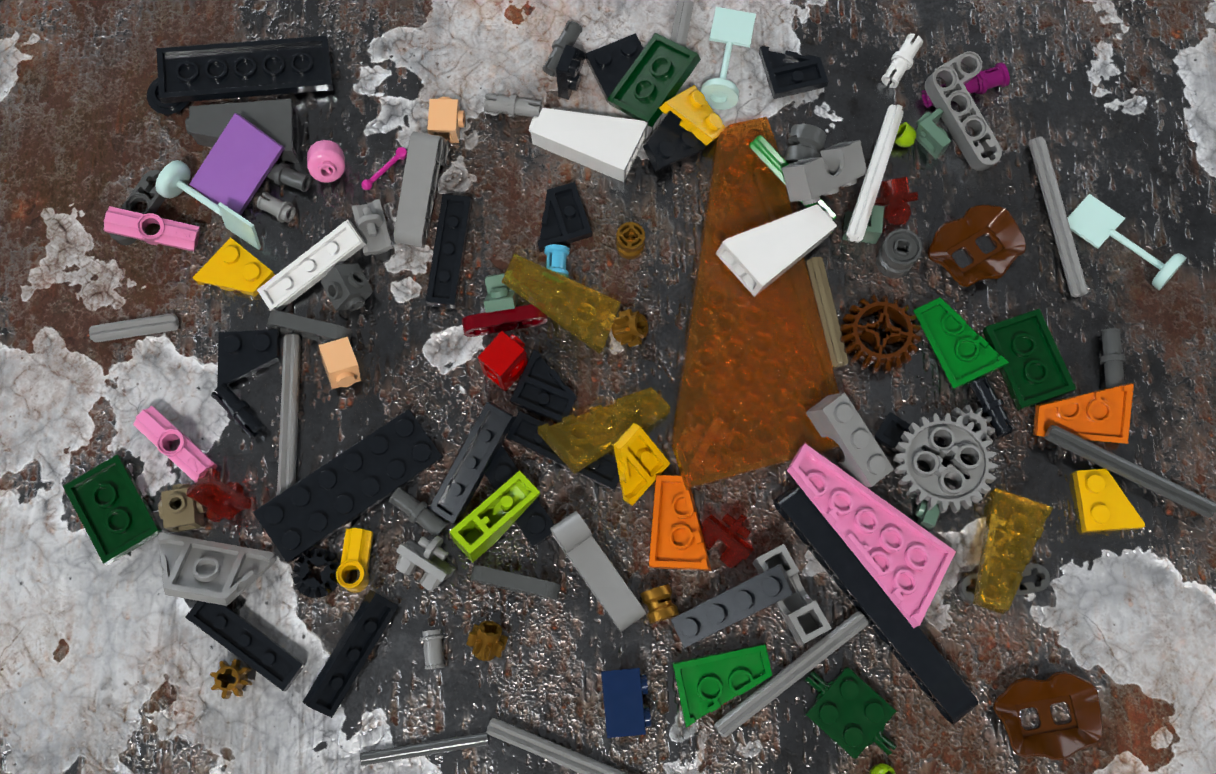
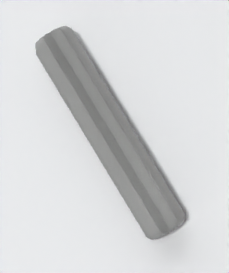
M174 313L92 325L89 328V336L93 342L97 343L174 331L179 328V320Z

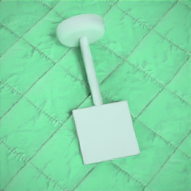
M716 7L709 41L726 43L719 78L707 80L700 89L707 103L713 109H730L739 100V89L733 82L727 80L726 77L732 46L738 45L750 48L756 18L755 13Z
M175 160L163 168L155 185L158 194L164 198L171 199L185 191L222 216L224 225L228 230L260 250L261 245L254 224L221 202L215 204L188 186L191 172L184 162Z
M1090 194L1067 217L1071 231L1097 249L1111 236L1158 268L1160 271L1154 277L1152 285L1159 291L1187 259L1184 255L1177 253L1164 264L1116 231L1118 226L1125 220V217Z

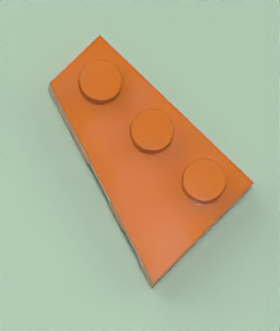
M1128 383L1036 405L1033 435L1045 437L1047 429L1054 425L1085 440L1128 444L1134 384Z
M656 475L649 567L712 571L689 478L686 476Z

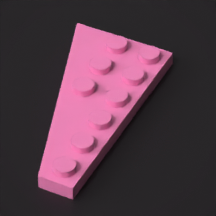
M805 443L800 447L789 465L788 473L912 627L920 626L956 551Z

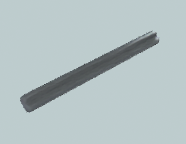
M1051 425L1047 429L1045 434L1047 441L1204 517L1211 518L1216 511L1215 502L1058 426Z

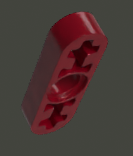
M529 304L515 307V309L473 314L462 319L463 333L467 337H477L500 333L501 331L528 328L546 323L548 317L544 304Z

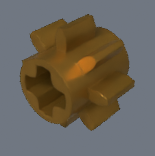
M631 309L618 312L619 317L613 319L614 322L612 324L614 338L621 342V345L628 344L629 347L642 344L641 339L645 338L648 333L646 318L639 314L638 311L632 313Z
M483 621L480 625L474 624L472 632H469L466 645L473 647L472 654L477 659L490 661L495 656L501 657L502 651L505 650L508 636L501 635L502 628L499 624L493 621Z
M234 659L231 666L226 661H220L219 665L221 668L217 672L210 673L212 677H215V685L211 687V690H223V699H229L232 691L235 696L242 697V689L246 685H252L247 676L251 668H240L241 660ZM228 674L236 677L235 683L227 681Z

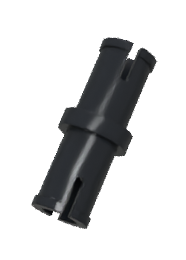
M988 377L972 382L969 386L982 407V415L992 417L990 424L995 428L997 438L1014 432L1016 429L1003 408L1005 404L1002 399H998L988 381Z
M226 383L218 386L215 389L216 392H212L211 397L228 413L227 417L230 421H236L250 439L256 438L265 430L266 426L249 410L250 405L246 401H241Z

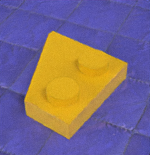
M695 85L669 99L659 107L664 114L671 111L682 119L679 125L685 130L692 132L706 146L727 131L721 118L715 114L707 103L705 96Z
M230 237L192 278L200 285L209 284L218 286L223 290H237L243 294L257 296L259 294L257 289L274 277L275 274Z
M635 423L613 445L623 500L631 506L656 480V475H661L671 464L646 432Z
M1107 469L1078 470L1072 473L1082 533L1141 529L1145 527L1144 521Z

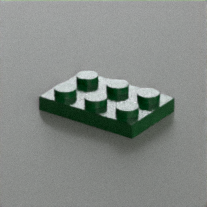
M655 33L607 98V101L616 109L637 120L645 121L648 123V126L653 127L663 113L659 107L676 95L701 59L698 53Z
M1040 308L986 326L982 330L989 345L1009 362V365L999 370L1018 411L1076 390V386Z
M118 454L63 486L103 564L109 565L158 536L159 532H162L125 461Z

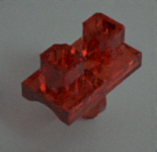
M908 177L882 181L880 185L881 198H876L875 205L886 206L885 218L889 223L893 225L906 223L911 215L910 206L906 202L919 200L918 192H909Z
M211 467L199 474L198 481L187 488L186 496L208 508L206 517L212 522H218L223 517L231 520L241 510L251 508L252 500L243 495L244 486L237 482L222 483L220 481V472Z
M727 513L722 521L731 527L729 529L710 514L701 524L703 526L702 534L706 549L710 550L716 541L720 539L728 547L719 559L732 569L742 559L746 560L754 550L751 545L735 533H739L745 539L750 535L751 531L742 525L747 517L741 514L736 520Z

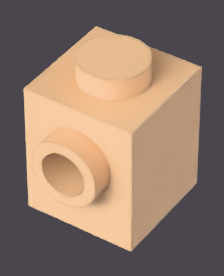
M450 97L429 99L428 133L442 136L449 143H459L460 127H465V111L460 110L458 99Z
M348 337L319 345L322 363L332 389L349 387L361 381L359 366Z

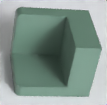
M873 206L861 242L877 243L882 234L884 206ZM847 211L844 214L842 240H848L846 232L853 212Z

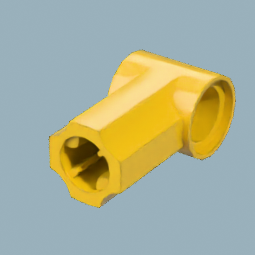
M361 528L346 529L341 564L336 571V579L349 592H361L368 586V569L374 535L373 531ZM352 570H359V579L353 584H348L346 582L347 574Z

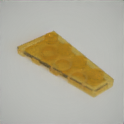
M514 254L502 279V283L600 354L604 349L614 322L613 319L617 315L621 302Z
M650 387L618 398L614 404L605 407L598 405L590 408V412L575 417L572 414L562 418L560 423L551 426L546 423L538 426V434L575 474L613 450V445L633 423L639 425L644 430L670 413V405Z
M998 488L990 492L973 604L1001 614L1009 611L1022 581L1023 571L1032 558L1033 548L1042 535L1043 525L1050 516L1053 507Z

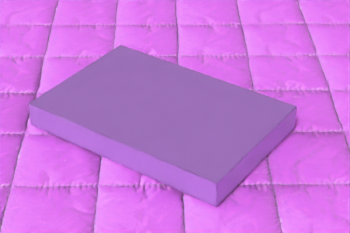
M235 113L189 185L215 204L221 202L241 216L285 147L244 117Z

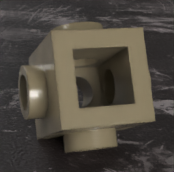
M177 484L172 486V490L161 492L162 501L158 503V512L163 520L164 529L176 533L205 528L204 513L207 512V500L201 491L191 487L190 484Z

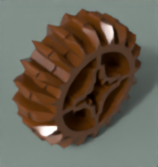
M875 295L870 297L869 302L862 298L859 300L858 306L852 305L850 307V314L844 315L842 320L845 324L841 325L840 331L845 335L840 338V341L849 344L844 351L847 354H854L851 359L852 363H856L858 360L863 362L861 370H865L868 365H871L873 374L877 373L880 367L885 374L891 371V367L897 371L901 369L902 363L908 364L912 359L911 355H915L918 351V347L915 344L921 341V337L915 333L920 330V325L912 324L916 319V314L907 315L906 312L909 309V305H905L901 309L897 306L899 304L898 298L894 299L892 303L888 302L887 295H884L880 302ZM877 315L874 323L858 324L861 319L867 316ZM889 319L892 320L897 325V327H894L890 323ZM879 326H880L879 331H881L880 334H881L882 337H884L881 342H880V339H881V338L879 337V333L876 332L877 329L879 328ZM861 340L867 342L870 345L871 350H869L861 342ZM901 344L898 351L882 354L886 345Z

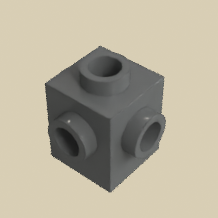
M358 263L334 265L321 281L335 311L347 309L349 311H356L365 305L366 299L373 293Z

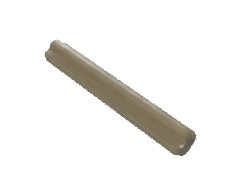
M812 257L806 261L831 366L833 368L844 367L849 364V359L844 351L846 348L845 343L840 341L842 332L840 331V324L822 257Z

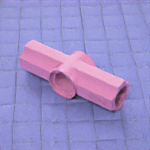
M111 206L106 211L103 229L104 232L143 240L151 245L161 244L195 252L198 245L200 233L199 226L160 218L154 213L142 214ZM149 224L160 225V230L157 234H145V229Z
M150 406L147 409H143L136 416L133 425L196 484L200 485L207 481L215 473L217 465L155 407ZM180 439L179 447L175 451H171V444L175 440Z

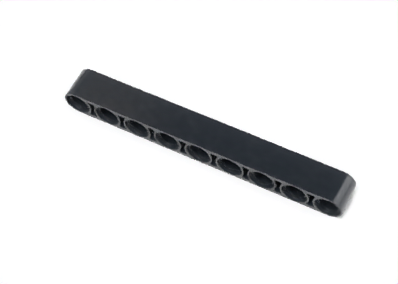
M795 483L773 500V504L780 515L855 608L867 618L872 629L944 718L954 725L978 705V701L973 693L920 628L912 627L800 486Z

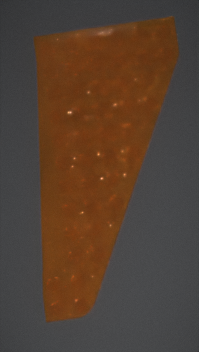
M767 117L728 125L723 129L715 144L671 446L686 490L792 461L800 447L805 443L818 453L840 447L831 438L821 437L806 414L810 408L826 396L839 394L804 257L754 297L715 254L722 242L727 238L792 214L785 185L749 148V144L757 136L762 135L779 153Z

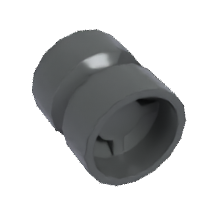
M810 124L792 126L784 159L789 164H792L801 159L821 157L820 151L824 149L826 133L821 128Z
M907 229L892 231L885 238L883 245L876 255L878 270L884 276L891 279H899L906 276L921 255L922 242L913 231Z

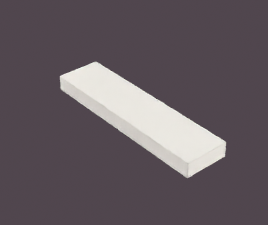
M347 219L263 284L257 291L270 311H281L324 278L334 265L342 264L363 248L366 242L353 223Z

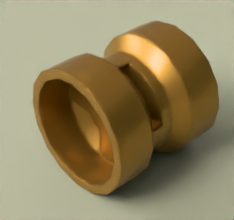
M626 222L617 230L616 248L619 255L623 258L636 259L644 251L645 231L638 223Z
M670 584L640 593L643 603L647 605L649 610L647 617L650 624L679 615L677 606L671 600L672 590Z

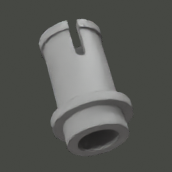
M268 192L262 193V196L266 199L259 196L257 208L275 216L277 221L288 223L294 218L296 209L290 201H282Z
M441 629L422 631V638H419L420 641H423L425 670L445 667L442 638H445V635H441Z

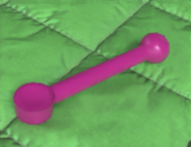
M404 147L397 148L396 155L370 179L362 181V188L370 190L373 183L399 159L403 160L407 157V150Z

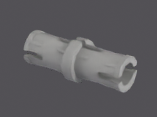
M486 94L484 99V112L509 114V117L513 118L516 115L538 117L542 110L541 100L517 98V95L506 97Z

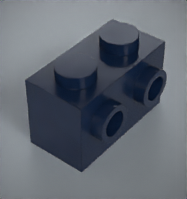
M640 668L601 671L607 738L646 735L645 728L651 727L650 707L643 708L642 698L643 694H648L646 674L640 675Z

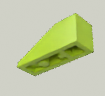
M519 470L449 531L452 541L473 563L501 538L540 495V491Z

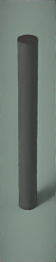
M486 732L362 752L360 753V762L364 766L489 745V737Z

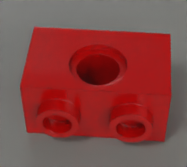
M501 331L477 357L483 374L505 392L521 376L528 363L527 353L524 349L525 344L514 334L508 336Z

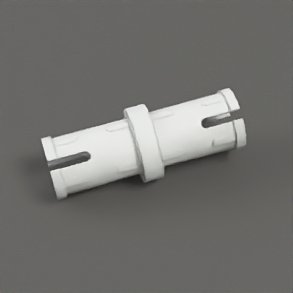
M908 34L900 50L893 54L891 58L892 63L881 78L884 85L887 86L890 80H892L890 88H896L905 71L910 70L914 63V56L923 45V40L920 36H917L913 43L912 40L915 34Z

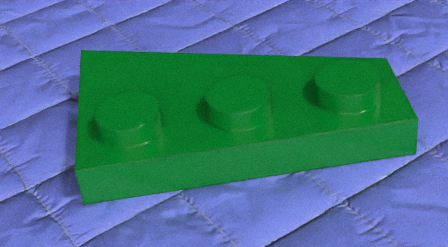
M941 297L913 310L953 390L1009 365V362L1002 355L998 354L982 336H979Z
M761 643L672 663L685 727L687 728L709 712L712 713L720 708L722 704L737 695H742L772 676L766 644Z

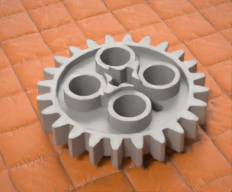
M937 413L932 415L930 422L923 416L919 420V426L912 423L908 428L910 433L904 431L900 437L904 442H898L895 447L901 453L896 454L893 461L901 463V465L896 467L894 473L904 475L898 484H908L910 486L906 495L909 496L916 493L918 495L916 499L917 505L923 500L928 501L927 510L929 511L938 504L940 513H944L948 505H950L953 513H957L960 510V503L967 510L972 506V501L979 503L983 499L981 493L987 494L991 490L986 483H993L996 480V477L989 472L995 471L998 465L989 462V460L993 459L997 454L986 449L992 441H982L980 439L984 430L976 433L972 431L974 427L973 421L967 426L962 425V416H959L955 422L951 421L950 413H946L942 421H940ZM934 437L944 439L946 447L936 445ZM924 446L927 451H923L921 447ZM960 454L968 455L972 459L973 465H967L962 462ZM943 459H947L949 461L947 467H944L941 464L943 462ZM917 461H925L929 465L930 471L924 472L920 470ZM963 474L968 475L969 479H965ZM944 478L952 479L956 483L957 489L951 490L947 488L944 484Z

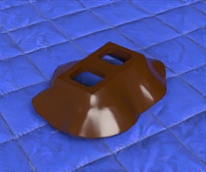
M975 205L969 208L962 218L946 222L938 228L929 247L928 257L933 262L942 265L959 285L968 287L979 280L1001 278L1018 256L1024 254L1026 243L1017 222L1007 209L998 205ZM983 235H988L996 246V249L987 254L983 253L975 242L976 239ZM960 249H964L973 261L965 268L959 267L952 257V254Z
M1056 672L1046 680L1025 677L1017 679L1010 684L993 704L995 713L1001 719L1006 729L1011 747L1021 757L1040 756L1061 761L1086 747L1096 745L1102 736V716L1097 689L1090 681L1070 672ZM1064 702L1068 708L1070 721L1065 724L1056 725L1053 722L1050 706L1054 703ZM1033 707L1037 712L1039 727L1025 730L1022 727L1019 712L1021 709Z

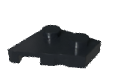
M636 33L585 54L586 61L606 101L643 50Z
M565 45L556 67L558 97L569 100L572 91H577L580 85L581 75L579 73L586 59V52L569 45Z
M766 46L760 47L759 55L773 99L827 87L829 81L821 57L812 55L802 56L797 52L786 51L785 54L769 51V47Z
M669 111L657 126L655 132L643 145L655 172L700 153L705 149L704 144L692 132L685 130L679 125L682 119Z
M575 181L547 190L545 211L543 212L541 223L542 228L540 239L538 240L539 252H543L547 245H566L592 237V231Z
M278 329L219 332L217 387L224 383L230 387L229 384L244 376L248 378L257 373L259 369L269 367L280 361L281 332Z
M533 350L510 402L566 426L576 404L577 396L563 383L554 369L550 368L541 354Z

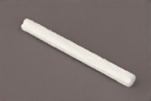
M892 104L887 109L846 232L847 239L850 242L855 241L859 243L863 240L904 114L902 111L903 107L899 104Z

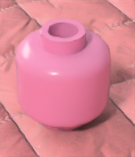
M321 140L311 145L307 152V168L310 175L315 180L324 183L334 182L342 176L345 171V157L343 150L337 143L330 140Z

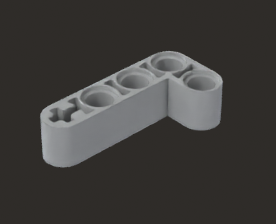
M967 51L938 67L926 79L925 91L936 110L941 108L944 111L941 118L968 164L976 171H983L1000 160L1002 149L965 87V84L973 79L982 69L981 57L975 52ZM961 63L969 67L970 73H966L961 69ZM936 77L942 78L946 83V87L939 86ZM951 101L958 103L960 112L952 109ZM965 126H970L974 129V137L966 133ZM977 141L981 142L977 146L974 145ZM986 153L988 157L983 158L981 154Z
M415 131L410 136L394 228L395 243L424 248L427 243L440 165L445 166L449 152V142L442 136Z
M576 510L550 528L551 534L620 632L646 615L645 610L597 544L587 524Z

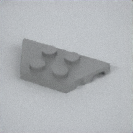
M162 532L158 534L163 589L165 595L227 606L276 561L275 552Z

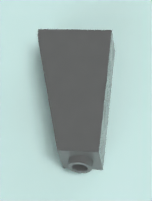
M292 99L189 106V117L185 120L187 133L194 138L198 145L213 148L233 115L237 113L285 147L278 158L279 161L299 163L298 111Z

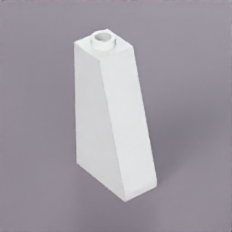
M542 108L539 116L533 117L529 126V132H531L533 145L624 182L647 137L648 123L635 119Z
M816 204L729 237L722 242L715 254L755 297L828 238L837 225L834 223L831 215Z

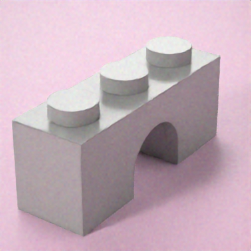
M861 141L840 142L821 150V157L801 159L783 167L782 171L790 202L802 201L803 205L813 204L820 201L821 195L827 196L839 192L838 187L840 186L847 187L856 184L857 178L866 175L867 172Z
M845 392L826 396L806 412L820 436L831 438L842 449L845 457L838 462L842 470L864 486L873 487L894 470Z
M782 544L756 558L753 561V565L758 574H761L782 564L796 593L776 602L775 605L798 646L832 628L817 601H813L806 593L798 576L800 571L785 544Z

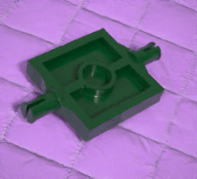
M845 667L835 679L828 683L814 670L810 672V675L818 684L809 676L805 678V681L819 693L815 703L805 713L808 718L854 760L867 746L873 743L882 749L887 756L892 751L883 742L895 750L897 745L882 733L886 723L897 712L891 705L848 667Z

